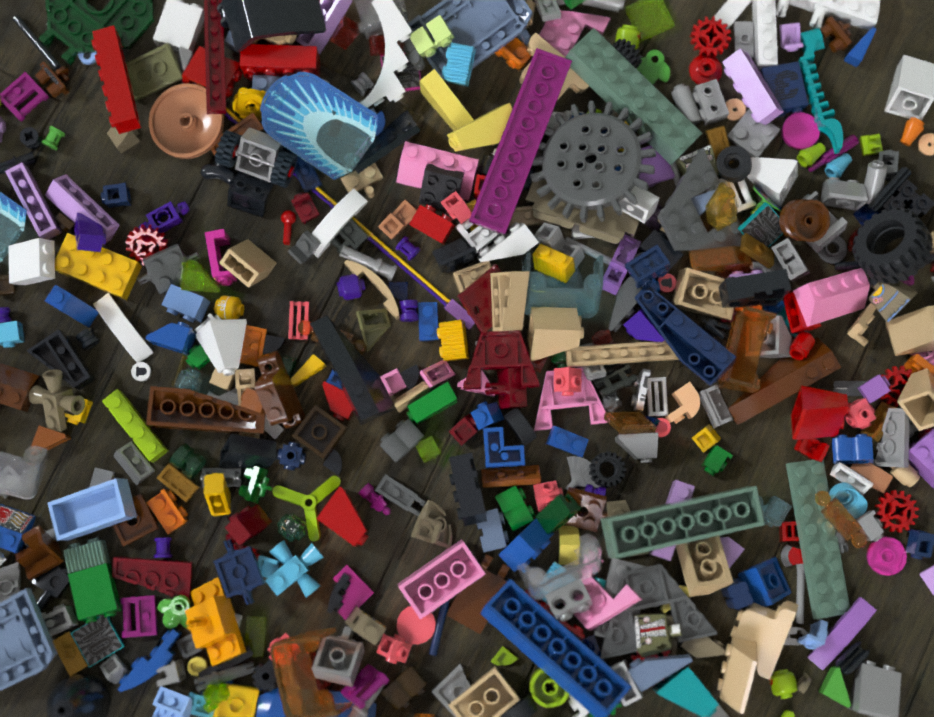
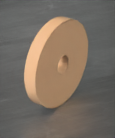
M730 99L726 102L729 111L727 119L738 121L746 113V106L741 100Z
M932 133L924 134L918 141L920 152L926 156L934 155V134Z

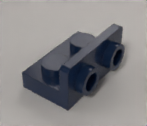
M656 245L626 263L625 268L635 281V286L638 289L640 287H647L656 277L661 278L669 272L670 262L659 246Z

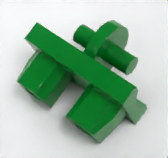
M257 466L254 468L247 467L244 476L251 480L249 486L242 485L238 494L243 496L244 500L259 503L260 496L264 497L266 490L272 491L273 488L267 486L270 479L267 478L268 470Z

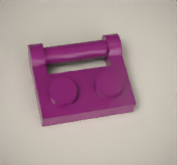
M26 72L0 93V100L21 122L39 103L49 98ZM36 91L38 95L18 111L16 108Z
M156 595L120 598V604L123 605L124 632H122V638L158 635ZM130 603H135L136 631H132Z
M367 664L356 676L353 687L346 686L340 693L362 710L366 706L365 703L383 684L386 685L390 680L382 672L380 673Z

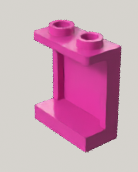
M224 229L205 232L212 277L222 286L232 285L234 281H237V278L228 270L224 271L223 266L219 263L222 259L220 246L230 245V237Z

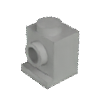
M874 510L867 511L861 517L854 520L853 523L866 541L873 540L876 542L884 536L882 534L884 531L882 530L883 525L877 517H873L876 514Z

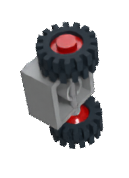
M250 127L243 135L228 130L223 133V136L220 138L221 141L218 143L219 146L216 149V163L229 168L233 167L236 163L235 170L284 188L288 187L297 166V155L283 151V146L272 139L269 134Z

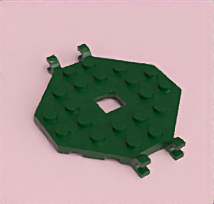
M45 0L48 19L47 30L38 39L47 48L52 44L54 37L68 46L69 49L61 57L70 66L75 61L77 54L97 52L94 51L91 40L94 39L92 31L109 26H115L120 36L123 50L131 49L154 22L153 0H111L101 11H97L88 4L89 0Z

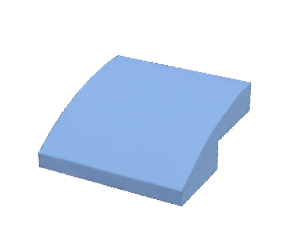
M160 686L152 704L157 706L152 717H190L192 698Z

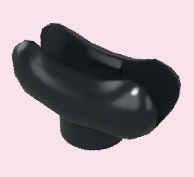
M216 161L214 165H204L200 171L205 179H219L228 185H231L236 177V173L233 170L216 163Z
M861 641L855 642L836 661V667H840V671L843 674H851L869 656L870 650L862 649Z

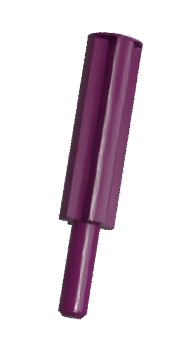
M850 135L843 140V146L839 153L834 154L833 148L821 155L822 159L810 166L808 170L813 172L824 163L828 164L857 145L859 143L855 135Z

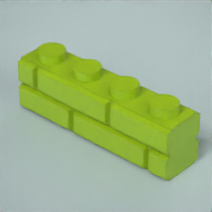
M117 389L102 401L127 434L133 438L134 443L149 462H156L169 451L151 427L146 425V421L122 391Z

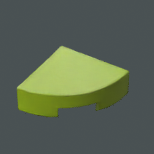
M502 646L490 662L499 666H507L513 664L518 658Z

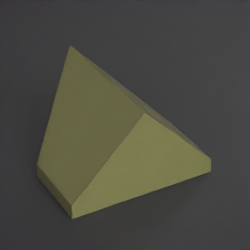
M387 309L356 312L367 353L385 331L391 327Z

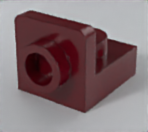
M301 192L291 200L303 224L320 216L308 192L305 194Z
M470 413L449 432L462 446L479 430Z

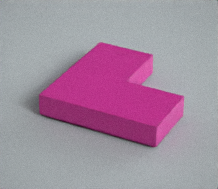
M348 565L333 578L337 583L343 573L346 572L351 576L349 580L351 584L343 595L345 597L342 600L344 605L338 611L345 620L355 606L360 607L374 593Z

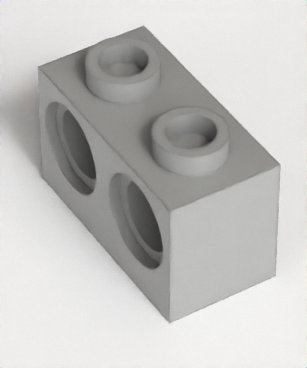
M789 238L772 247L783 269H787L788 277L792 282L810 273Z
M581 578L545 595L546 601L557 621H566L573 614L585 612L593 605ZM578 594L584 596L580 601L574 600V597ZM557 604H566L563 609H556Z

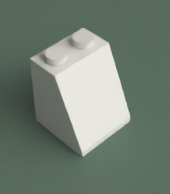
M903 55L895 72L885 112L908 119L915 117L922 121L934 100V64Z

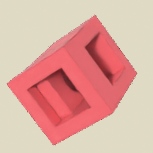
M456 191L441 201V204L453 220L457 218L462 224L470 218L472 212Z

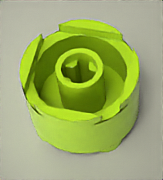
M538 668L532 674L529 689L533 699L539 705L552 708L562 705L567 700L569 693L541 668ZM553 682L554 689L546 691L545 684Z

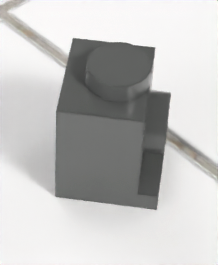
M894 150L879 151V160L887 165L885 180H891L898 173L899 152Z

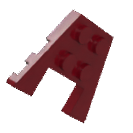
M520 330L490 331L480 334L472 363L469 366L468 374L463 384L464 390L481 389V370L521 368L522 388L539 387V381Z

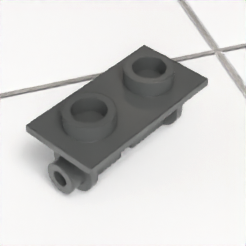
M202 468V474H200L202 488L205 486L204 476L213 473L224 474L228 487H241V468Z

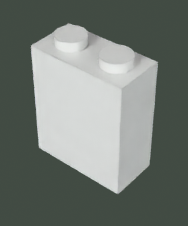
M167 0L153 37L155 44L162 46L170 43L173 51L176 52L179 51V47L194 51L204 23V10L197 4L192 3L189 5L183 0Z
M37 238L9 246V283L29 285L55 279V249L53 240Z

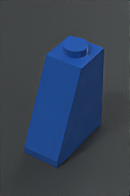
M57 285L53 287L45 299V302L90 328L99 314L96 309Z

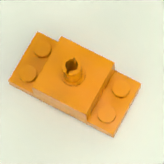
M217 577L190 591L194 606L185 611L187 616L186 625H189L187 628L191 630L196 649L207 648L212 666H218L245 653L246 650L231 600L226 598L220 578Z

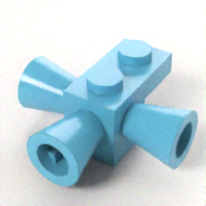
M285 540L281 541L269 552L284 564L265 580L277 596L295 582H298L306 598L321 586L307 574L310 571L308 566L324 558L313 543L308 546L300 557L298 555L292 556Z

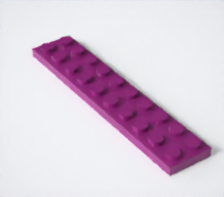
M536 48L470 216V223L502 235L506 234L570 69L571 60Z

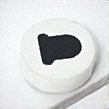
M138 362L132 367L131 374L135 380L144 382L151 377L152 370L148 364Z

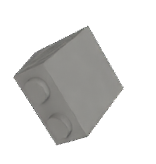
M864 660V663H861L855 671L849 699L851 707H848V709L874 717H898L901 673L895 672V667L883 665V668L876 667V662Z

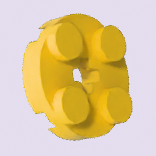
M240 88L233 99V111L240 114L242 119L255 113L259 120H261L263 103L268 93L256 89Z

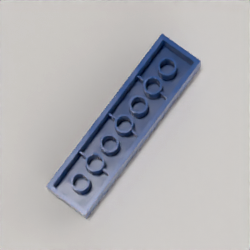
M511 579L484 606L481 615L594 717H607L631 689V686Z

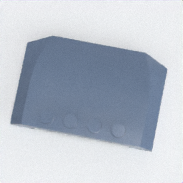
M443 0L422 16L418 15L407 24L412 30L411 33L423 26L433 42H435L426 24L441 15L455 37L452 39V43L472 46L476 49L473 69L522 34L533 12L525 0ZM451 44L446 47H438L436 53L427 58L433 69L437 71L443 80L442 70L444 66H447L448 62L446 51L448 47H451Z
M27 588L0 603V691L45 670L57 654L31 588Z

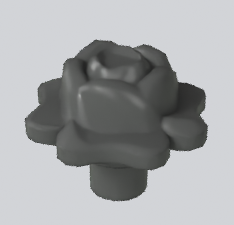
M616 392V394L603 397L602 405L606 413L613 414L615 409L622 406V401Z

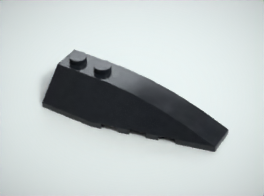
M325 316L310 323L360 425L395 410L396 407L379 374L332 320Z

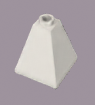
M751 157L752 169L747 178L781 207L798 177V161Z
M246 319L209 320L196 334L197 340L218 373H223L224 376L234 375L235 371L239 368L247 324Z

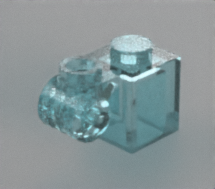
M759 496L764 523L772 528L774 526H781L792 506L776 496H772L768 503L763 505V498Z

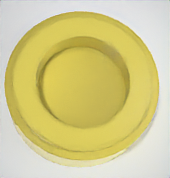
M202 656L191 658L187 665L189 673L193 676H199V672L208 668L207 660Z

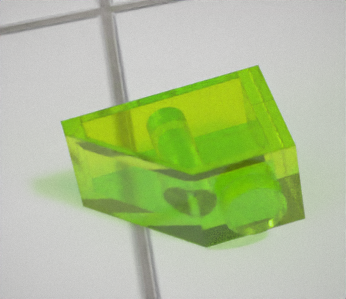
M188 260L187 263L181 262L179 282L181 290L220 293L218 283L202 264L193 260Z

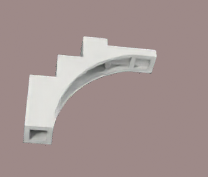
M374 0L371 2L382 24L385 38V56L377 83L370 94L358 103L367 110V107L372 104L377 106L382 103L384 96L389 101L394 100V102L404 97L405 89L397 79L394 71L401 72L408 67L406 63L409 61L397 44V41L400 40L402 43L410 38L409 33L412 30L393 0Z

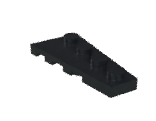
M406 110L350 160L358 174L420 132L409 111Z

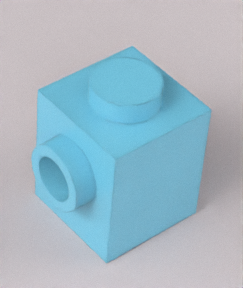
M18 321L0 323V345L3 348L15 347V344L25 342L22 323Z

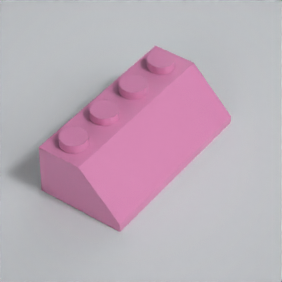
M405 141L396 183L421 189L427 163L445 170L464 172L459 195L463 200L469 201L478 169V159Z
M859 268L808 283L793 292L808 327L865 309L870 284L864 270Z
M461 539L399 582L398 587L418 617L422 619L484 576L485 572Z

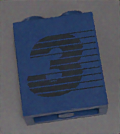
M799 61L762 68L760 71L761 75L784 111L778 117L784 116L785 113L803 112L808 105Z

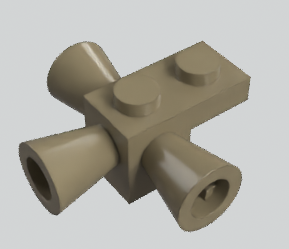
M48 370L42 374L48 390L39 385L33 386L29 392V400L32 404H43L47 428L62 432L67 429L64 411L67 410L74 415L81 414L85 408V400L82 396H73V389L71 387L62 385L61 370Z

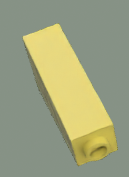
M435 69L420 80L421 94L453 131L473 121V118Z
M510 103L504 104L447 134L450 146L457 152L499 144L512 112Z

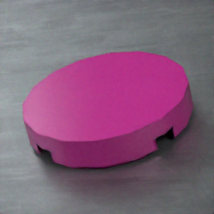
M800 112L794 113L786 119L781 133L784 142L789 147L795 148V150H803L815 144L819 138L820 131L818 130L817 123L814 122V117Z
M882 537L876 542L873 541L867 549L866 557L868 564L873 571L880 575H894L900 572L906 564V551L902 543L895 538Z

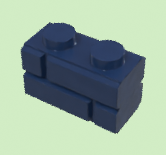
M732 578L733 583L721 589L723 596L726 597L725 601L728 608L738 610L754 602L751 594L748 593L749 589L746 582L739 581L738 578Z

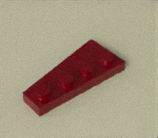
M115 556L113 557L112 577L147 587V589L165 593L168 596L184 595L190 601L193 562Z

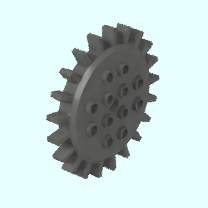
M589 101V113L580 115L579 109L575 104L571 105V112L574 117L568 121H565L561 114L556 113L555 117L560 126L555 131L547 126L545 135L550 138L547 143H540L538 150L544 151L543 157H535L532 165L542 166L543 171L531 174V179L533 182L546 179L547 184L539 188L537 193L541 198L552 191L555 196L547 205L549 209L553 210L561 201L564 202L566 206L562 214L566 219L570 217L574 208L581 209L579 215L582 223H586L589 210H597V216L601 222L605 221L604 208L613 206L615 213L619 216L622 215L619 201L627 198L633 205L638 203L635 195L631 193L634 186L645 191L649 189L648 183L639 179L640 174H655L654 166L643 164L644 158L656 157L655 148L641 150L640 145L652 140L650 132L637 137L634 132L642 127V120L638 118L628 126L625 123L630 114L628 108L625 107L618 117H614L611 115L613 112L612 102H607L604 113H596L594 101ZM585 128H588V132H582ZM605 129L608 130L606 134L601 133ZM562 145H567V148L561 149ZM586 146V149L580 150V147ZM604 147L605 150L600 152L599 149ZM619 149H624L622 153H618ZM590 155L597 157L594 163H588L586 159ZM563 162L564 166L559 167V163ZM583 164V167L577 168V165ZM598 165L602 166L600 170L596 169ZM616 167H621L620 171H615ZM576 182H580L579 186H574ZM595 183L600 184L597 188H594L593 185Z

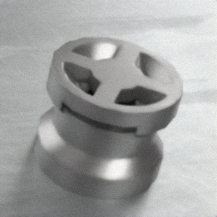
M363 72L359 74L357 80L351 81L353 87L362 96L365 95L368 89L374 87L373 82Z

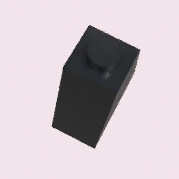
M231 434L220 450L219 468L270 467L277 460L279 450L276 449V441Z

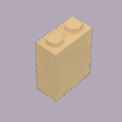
M249 239L229 248L219 262L248 288L265 279L277 264Z

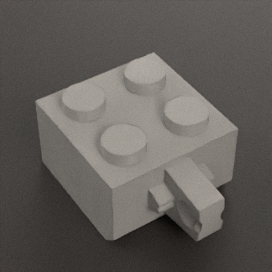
M345 626L341 636L336 637L327 634L323 636L312 667L315 678L353 687L365 650L363 643L352 639L354 631L350 627Z

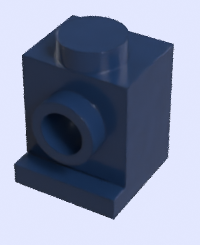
M126 183L103 186L101 199L102 203L108 208L132 205L130 187ZM119 195L120 198L114 199V196Z
M910 528L908 530L910 534L906 552L911 553L910 557L920 560L923 557L931 558L934 547V534Z

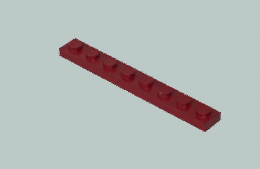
M204 0L207 114H226L224 27L220 24L221 16L217 12V6L222 0Z

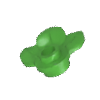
M652 50L648 52L646 57L641 58L642 62L637 70L651 84L655 83L658 78L663 82H668L670 68L664 62V56L660 51ZM652 56L658 57L657 63L652 62Z
M179 595L173 599H164L158 604L157 610L164 613L163 624L166 628L171 629L181 624L188 629L189 625H186L187 616L185 611L190 608V601L186 596Z

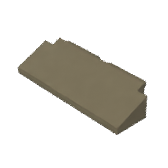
M546 179L532 182L526 197V203H534L532 211L535 218L567 229L573 228L575 224L580 226L579 231L581 233L613 244H618L620 240H623L625 233L631 234L630 237L634 238L639 220L623 211L622 215L619 216L615 213L613 206L604 208L605 221L601 222L597 216V210H589L586 223H582L579 215L581 209L574 208L570 217L566 219L562 214L566 206L564 202L561 201L553 210L549 209L547 204L555 196L552 191L541 198L539 197L537 190L547 184Z

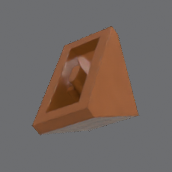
M38 426L29 452L33 456H38L70 440L71 437Z

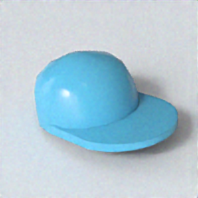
M842 482L830 489L828 494L829 502L842 518L854 520L866 512L868 505L866 499L851 484Z

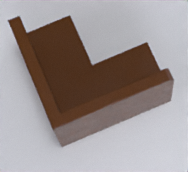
M39 525L22 535L23 541L29 547L15 554L16 561L25 568L27 578L30 581L64 562L60 545Z

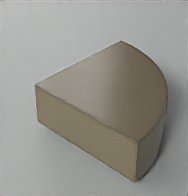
M806 672L797 681V691L802 694L806 692L812 679Z

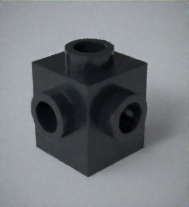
M269 660L266 664L260 663L253 670L254 674L252 677L255 680L252 683L259 691L262 689L264 691L268 689L273 691L280 684L278 680L284 675ZM265 674L270 675L268 680L263 679Z

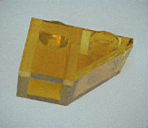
M723 182L719 184L705 207L707 222L717 231L737 221L735 192Z

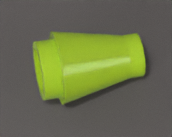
M818 143L801 150L797 155L799 164L803 167L812 166L826 151L825 146L822 143Z

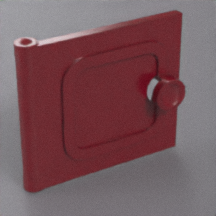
M494 264L457 295L467 310L468 315L471 316L482 334L493 326L490 273H501L497 264Z

